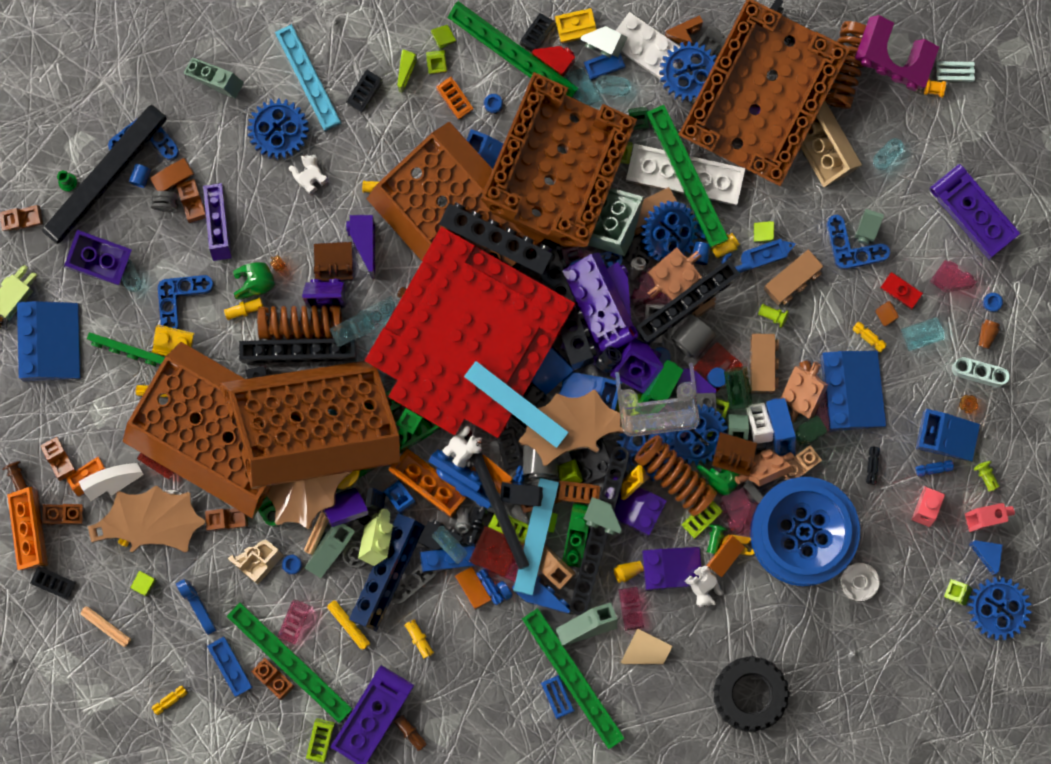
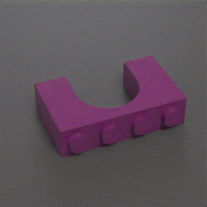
M881 15L869 17L855 59L860 61L861 65L874 68L878 74L891 77L892 81L906 85V88L909 90L917 91V89L925 88L939 46L926 39L914 41L907 62L904 66L900 67L890 59L887 50L894 22Z

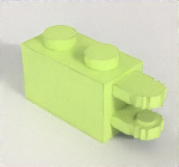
M25 265L15 275L12 274L10 277H6L1 283L0 314L9 321L17 312V302H25L33 292L29 286L36 279V273H31L24 282L20 281L28 270V267Z
M381 509L379 513L374 514L371 522L366 524L363 530L358 559L373 566L386 559L388 555L393 525L389 523L390 512L387 509Z

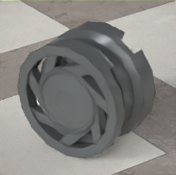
M153 191L151 208L165 212L177 211L178 205L176 201H178L179 195L168 191Z
M361 541L347 543L342 551L344 562L351 568H362L367 564V562L358 559Z

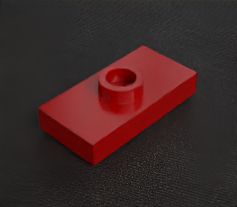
M892 272L880 287L881 290L911 310L923 294Z

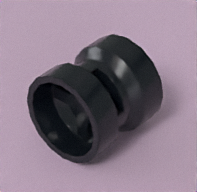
M612 346L606 347L596 359L597 367L603 372H611L615 365L621 361V352Z

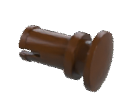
M20 461L12 462L2 469L3 471H8L7 476H10L16 491L28 487L22 476V469L18 467V464L21 463Z

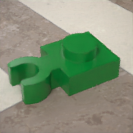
M405 408L396 424L401 427L398 430V434L404 437L401 442L402 444L408 441V432L414 434L423 419L422 416L408 408Z

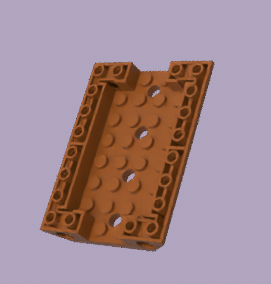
M746 0L678 135L781 186L850 48L818 32H814L754 0ZM786 36L794 37L795 44L788 47L785 45L784 39ZM769 70L777 72L778 77L775 81L768 80L767 72ZM752 104L760 106V113L758 115L750 113L749 108ZM735 138H740L743 141L742 148H733L732 141Z
M533 72L481 200L494 215L562 246L587 247L637 119L605 104H602L600 109L597 110L567 96L568 87ZM570 116H576L579 122H572ZM557 147H564L566 149V153H560ZM545 178H551L554 184L548 185L545 182ZM533 209L539 210L540 213H541V216H540V217L534 216V215L532 214V210H533Z
M450 121L432 132L376 184L366 198L421 261H423L422 259L439 229L443 227L439 223L448 204L454 205L455 202L465 206V211L472 213L473 210L482 214L483 220L489 221V219L500 223L499 227L504 230L508 227L517 231L516 236L523 238L525 235L535 240L533 244L537 246L547 239L494 215L484 204L481 197L493 169ZM415 168L422 170V176L418 179H415L412 175ZM441 196H445L448 200L447 205L444 207L438 205V199ZM464 215L460 217L459 223L461 226H465L468 219ZM479 224L476 228L479 235L485 231L483 224ZM447 229L488 254L496 253L499 260L509 266L514 267L517 262ZM500 232L495 233L493 236L496 243L502 240ZM516 240L510 245L512 251H517L520 246ZM535 249L529 250L528 255L532 253Z
M180 342L166 355L128 420L123 442L247 516L254 518L272 485L251 489L241 456L244 448L236 418L230 419L220 385L223 382L243 380L245 378ZM166 394L168 402L161 405L159 398L161 395ZM195 413H199L201 416V420L197 424L192 422V416ZM292 415V416H291V419H292L293 421H295V422L301 421V419H300L299 416H297V415ZM260 421L253 422L256 427H263ZM228 432L234 435V439L230 443H226L224 440V436Z
M365 361L223 382L220 384L230 419L236 418L244 448L241 456L251 489L400 463L399 434L378 369ZM370 403L371 405H373L374 409L369 410L365 407L364 404ZM334 409L337 412V415H330L328 413V410ZM297 415L301 421L295 422L291 419V416ZM260 421L263 424V427L258 428L253 424V422Z

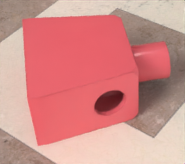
M924 486L912 521L930 527L937 518L945 494Z
M1004 503L977 508L965 513L969 532L1008 522V518L1015 516L1014 508L1012 506L1005 507Z

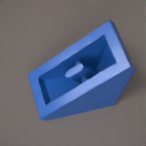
M399 480L383 491L401 515L416 505L413 497Z
M977 540L971 542L969 545L992 575L997 574L1000 568L1002 544Z

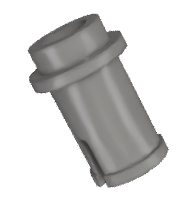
M636 257L631 261V267L628 270V278L630 280H637L641 271L645 269L646 262L643 258Z
M459 508L456 513L457 522L455 529L463 534L467 533L470 529V524L468 523L469 510L465 508L463 514V508Z

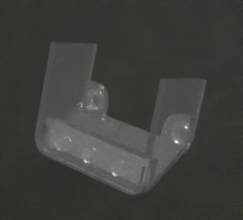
M689 363L691 382H684L678 386L677 398L638 403L637 394L633 390H622L619 372H615L622 430L626 435L640 436L690 430L699 425L700 418L693 363Z

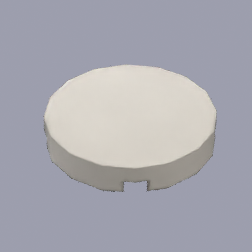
M854 563L843 571L840 579L841 588L849 599L866 601L877 593L879 576L871 565Z

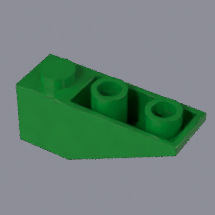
M573 503L563 561L568 566L580 568L582 564L589 525L586 524L587 520L584 519L588 505Z

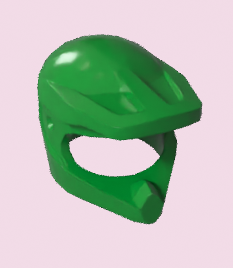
M250 263L233 271L235 279H239L241 276L248 277L243 287L233 293L237 300L265 294L276 285L273 274L266 263Z
M701 465L696 467L719 494L729 496L738 486L735 477L741 474L724 469L717 472L711 468L708 471Z

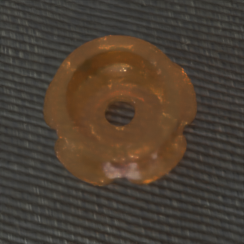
M278 254L274 257L271 256V266L276 272L278 270L283 272V269L287 267Z
M964 395L959 403L960 409L968 414L977 410L978 403L976 397Z

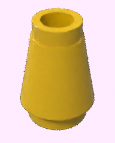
M733 233L726 234L728 241L711 249L717 259L737 250V247L740 246Z
M640 561L619 564L613 571L617 581L625 583L640 574V572H643L644 569Z

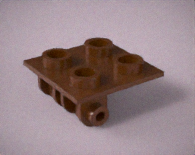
M352 242L314 244L315 279L322 281L353 279Z
M720 432L712 466L750 477L751 468H753L755 463L753 459L757 443Z

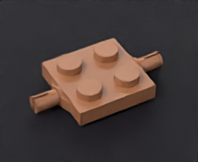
M675 248L648 272L649 276L654 280L655 287L647 292V294H652L650 297L653 299L658 293L662 292L671 301L702 277L693 264L702 256L699 254L695 257L699 253L695 251L688 258L678 248Z
M813 362L810 371L800 366H795L780 398H785L786 403L792 408L790 414L792 422H796L799 413L809 419L813 418L828 387V384L817 376L821 364L818 362Z
M771 449L764 450L754 455L753 460L755 463L753 468H751L750 477L739 475L735 477V481L740 484L750 480L758 486H762L791 473L792 467L787 462L794 460V455L790 452L784 456H779Z

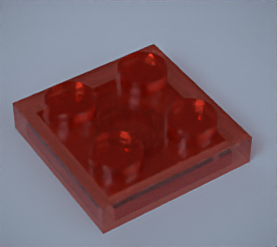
M485 526L469 562L505 578L514 557L504 534Z

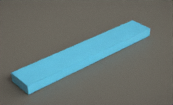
M292 24L276 31L275 34L324 132L341 124Z
M477 361L465 374V378L556 448L569 433Z
M543 478L539 480L538 486L543 487V499L541 506H533L523 547L529 566L521 570L518 568L513 589L515 592L533 595L559 482Z

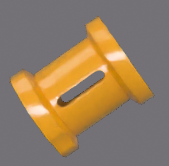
M929 78L924 88V95L934 94L943 98L946 81H931Z

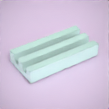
M937 61L936 81L974 82L975 62ZM940 67H965L970 69H940ZM940 73L970 74V76H940Z

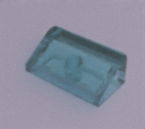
M583 67L569 72L564 77L579 88L574 95V99L589 106L601 100Z
M937 317L901 329L909 351L944 339V330Z
M440 526L432 534V538L457 564L468 554L444 526Z

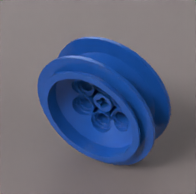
M814 477L792 478L773 487L756 507L750 525L751 545L761 566L776 579L795 586L818 585L841 573L853 559L860 539L859 518L855 507L847 495L832 483ZM803 509L806 513L805 518H798L796 510ZM821 516L824 520L823 525H816L814 517ZM784 520L788 521L791 525L790 530H783L781 522ZM800 528L808 530V537L799 534L801 532ZM818 535L826 537L827 543L825 545L818 543ZM791 540L794 544L793 549H786L784 541ZM803 547L811 549L812 554L810 557L803 555Z

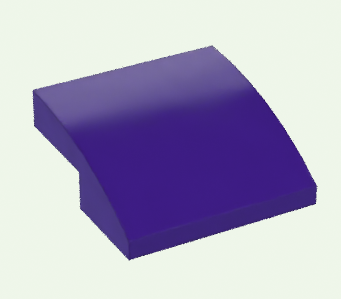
M356 488L335 494V506L323 510L331 527L368 515L367 507Z

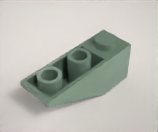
M193 57L183 73L234 99L244 84L233 72Z
M345 524L330 527L304 568L321 578L345 548L355 531Z
M610 602L592 608L556 628V632L563 647L617 629L618 619Z

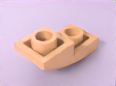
M810 445L797 454L794 460L787 462L791 465L792 472L782 477L785 480L801 477L821 462L822 459Z

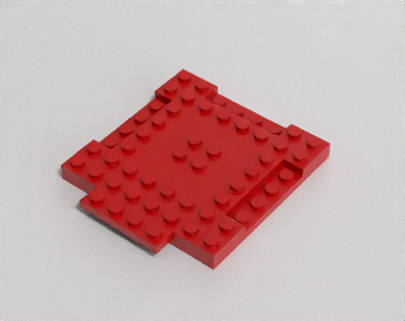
M441 227L385 328L383 327L364 361L397 379L388 396L389 398L456 436L466 419L493 436L500 438L513 414L465 378V374L477 361L523 397L576 303Z

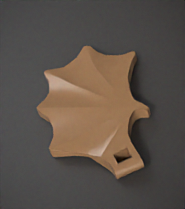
M592 390L578 398H568L556 394L551 402L538 409L569 432L556 448L527 425L526 432L520 438L519 443L534 449L540 456L543 466H548L559 456L576 449L588 448L598 452L599 448L596 446V442L608 434L633 432V415H624L610 409L602 401L596 390ZM620 420H625L626 427H620Z
M352 472L273 485L267 497L275 507L276 525L294 522L310 529L313 520L319 512L335 506V493L338 485Z
M154 486L146 493L130 495L121 491L117 492L109 514L95 525L88 526L92 543L118 538L131 543L130 552L132 553L139 547L150 544L166 545L187 553L192 534L198 528L205 525L206 522L194 511L191 505V493L186 492L181 495H173L164 492L158 486ZM102 528L103 535L98 536L96 529Z

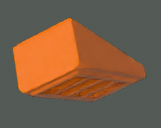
M449 77L436 87L437 92L458 120L474 110L452 77ZM449 86H452V88L449 89L448 91H446V92L443 91V90H445L446 88H448ZM456 91L457 94L449 99L448 96ZM459 98L462 99V100L459 101L457 104H455V105L452 104V103H453L454 101H456L457 99H459ZM465 104V108H463L459 112L456 110L457 108Z

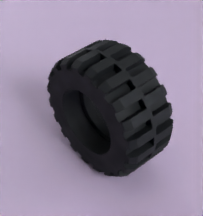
M742 657L731 662L722 669L714 685L713 699L718 714L731 727L745 732L762 731L773 726L782 718L789 704L788 697H790V691H788V682L785 680L783 672L774 663L761 657ZM745 676L761 678L769 689L770 695L767 705L755 713L741 710L733 699L735 684Z

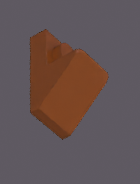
M699 15L666 30L665 37L678 44L682 42L684 46H687L688 41H690L692 46L688 33L692 35L701 30L700 28L703 25L701 16Z

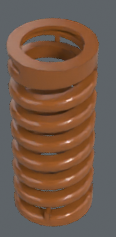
M853 21L842 23L839 32L840 38H838L837 42L844 45L843 43H848L852 46H846L850 48L844 61L847 65H842L839 72L843 74H837L835 78L836 81L842 84H832L830 89L835 92H828L827 98H825L828 105L842 109H849L852 106L854 99L852 96L856 94V91L850 86H858L859 81L854 77H860L862 72L857 68L864 67L860 61L855 59L866 28L864 24ZM850 33L856 37L848 36L847 34Z
M303 305L301 307L300 328L296 306L291 307L290 327L288 325L286 306L281 307L280 326H278L276 307L272 306L269 329L267 324L268 315H266V313H269V309L265 308V306H259L257 317L259 340H271L273 336L277 340H281L284 335L287 340H291L294 334L298 340L303 339L304 334L307 339H313L314 334L317 339H323L325 334L328 339H333L334 335L335 338L341 339V305L330 306V312H332L331 324H329L328 308L326 305H323L320 325L317 306L313 305L311 307L310 327L307 306Z
M659 435L652 437L637 452L634 460L639 465L645 466L656 454L659 455L646 469L647 473L651 474L658 469L666 458L670 457L668 462L655 473L654 479L656 481L662 479L672 466L677 464L676 468L662 480L661 486L663 488L668 487L684 471L683 475L670 486L668 493L670 495L675 494L688 479L692 478L678 492L675 500L680 502L685 499L682 505L683 508L691 507L688 512L692 516L700 514L714 500L717 491L712 486L706 485V481L703 478H699V474L696 471H692L689 464H684V459L677 457V452L670 450V446L667 443H662L663 439ZM651 444H653V445L651 446V448H650L648 451H646V449H647ZM699 485L697 490L690 494L694 487Z

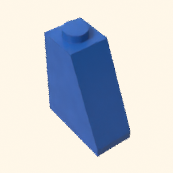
M775 398L766 401V410L774 432L772 442L775 453L779 456H784L791 452L795 457L796 436L785 398Z

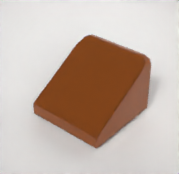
M891 301L886 302L875 311L883 326H887L899 318Z

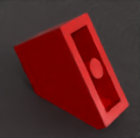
M561 46L534 49L532 51L533 56L562 77L565 76L575 63L574 53L567 47L564 49Z

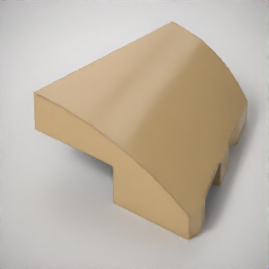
M265 539L254 547L244 549L245 552L236 557L230 556L228 560L258 585L280 561L283 554Z
M637 629L621 663L664 664L672 646Z

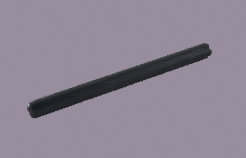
M471 430L469 434L464 437V439H466L467 442L469 441L471 436H473ZM481 452L474 453L471 460L515 562L520 570L525 569L529 566V562Z

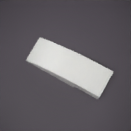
M138 463L123 464L89 475L79 481V484L89 500L92 501L106 491L111 496L144 474Z

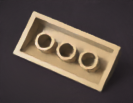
M824 100L801 145V149L822 186L826 187L849 175L862 166Z

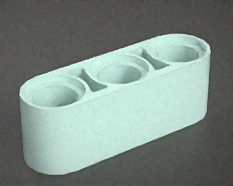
M965 357L959 358L952 366V372L955 376L993 387H1002L1008 382L1010 376L1009 372L1002 367ZM958 363L965 364V372L958 369ZM977 368H981L984 370V377H980L977 375ZM996 373H1000L1003 376V382H998L995 379Z

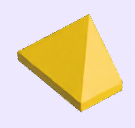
M638 465L623 479L621 487L622 500L627 499L649 479L642 465Z

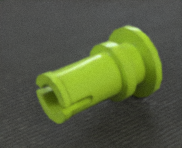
M762 304L758 315L772 320L774 324L779 323V328H782L788 319L789 311L786 310L783 313L781 309L776 310Z
M991 461L982 462L974 468V471H979L978 475L982 477L988 492L1000 487L992 472L993 468L989 466L992 463Z

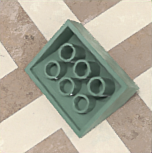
M610 188L588 246L625 256L634 237L644 197Z

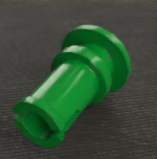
M64 170L58 172L59 187L67 192L74 190L77 186L76 177Z
M710 524L709 527H712V532L709 533L711 536L706 552L715 554L720 548L722 538L725 536L723 535L724 530L728 531V529L721 525Z

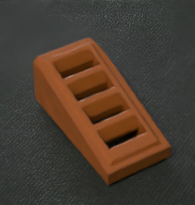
M559 481L557 500L589 505L592 497L599 499L600 486ZM566 486H569L568 497H565ZM574 487H576L575 498H573ZM582 488L584 489L583 499H581Z

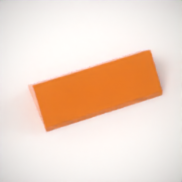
M409 449L400 456L399 464H393L388 469L392 475L450 518L453 517L457 509L460 508L467 498L461 495L455 487L442 480L437 475L436 469Z
M27 487L7 494L17 569L25 570L37 568L38 566H48L37 489Z

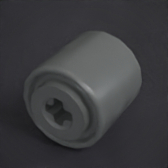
M690 314L671 336V340L674 342L673 345L689 358L698 359L715 339L716 334L704 322Z
M523 445L524 476H528L530 479H551L557 476L558 458L553 460L548 466H543L538 453L531 447Z

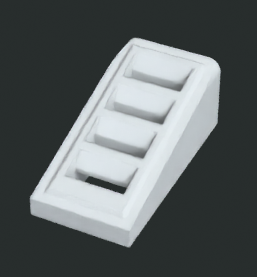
M765 403L746 405L745 409L753 441L757 444L771 442L774 432ZM762 411V413L752 415L754 412Z

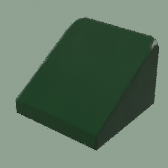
M647 107L628 109L629 116L637 119L633 131L650 128Z

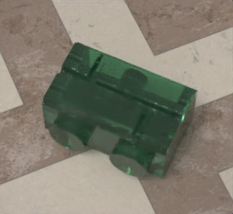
M747 366L728 368L724 371L730 410L748 408L753 404L749 377L747 376Z
M816 415L797 428L795 436L799 445L807 447L826 434L827 428L819 416Z

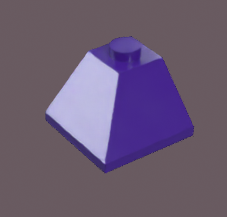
M634 339L623 347L621 351L622 359L615 365L610 376L644 393L663 369V364L649 345Z

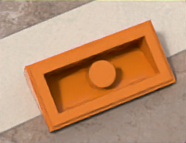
M483 454L482 457L498 493L501 494L502 482H512L513 478Z
M96 457L66 479L74 493L79 497L84 494L79 481L106 468L100 458Z
M729 535L706 566L722 578L745 546L734 536Z
M472 567L455 575L475 610L491 601L490 596Z

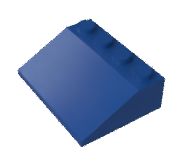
M17 302L19 379L23 382L81 379L79 303Z
M878 351L822 353L820 356L823 382L828 384L824 393L828 432L886 427Z

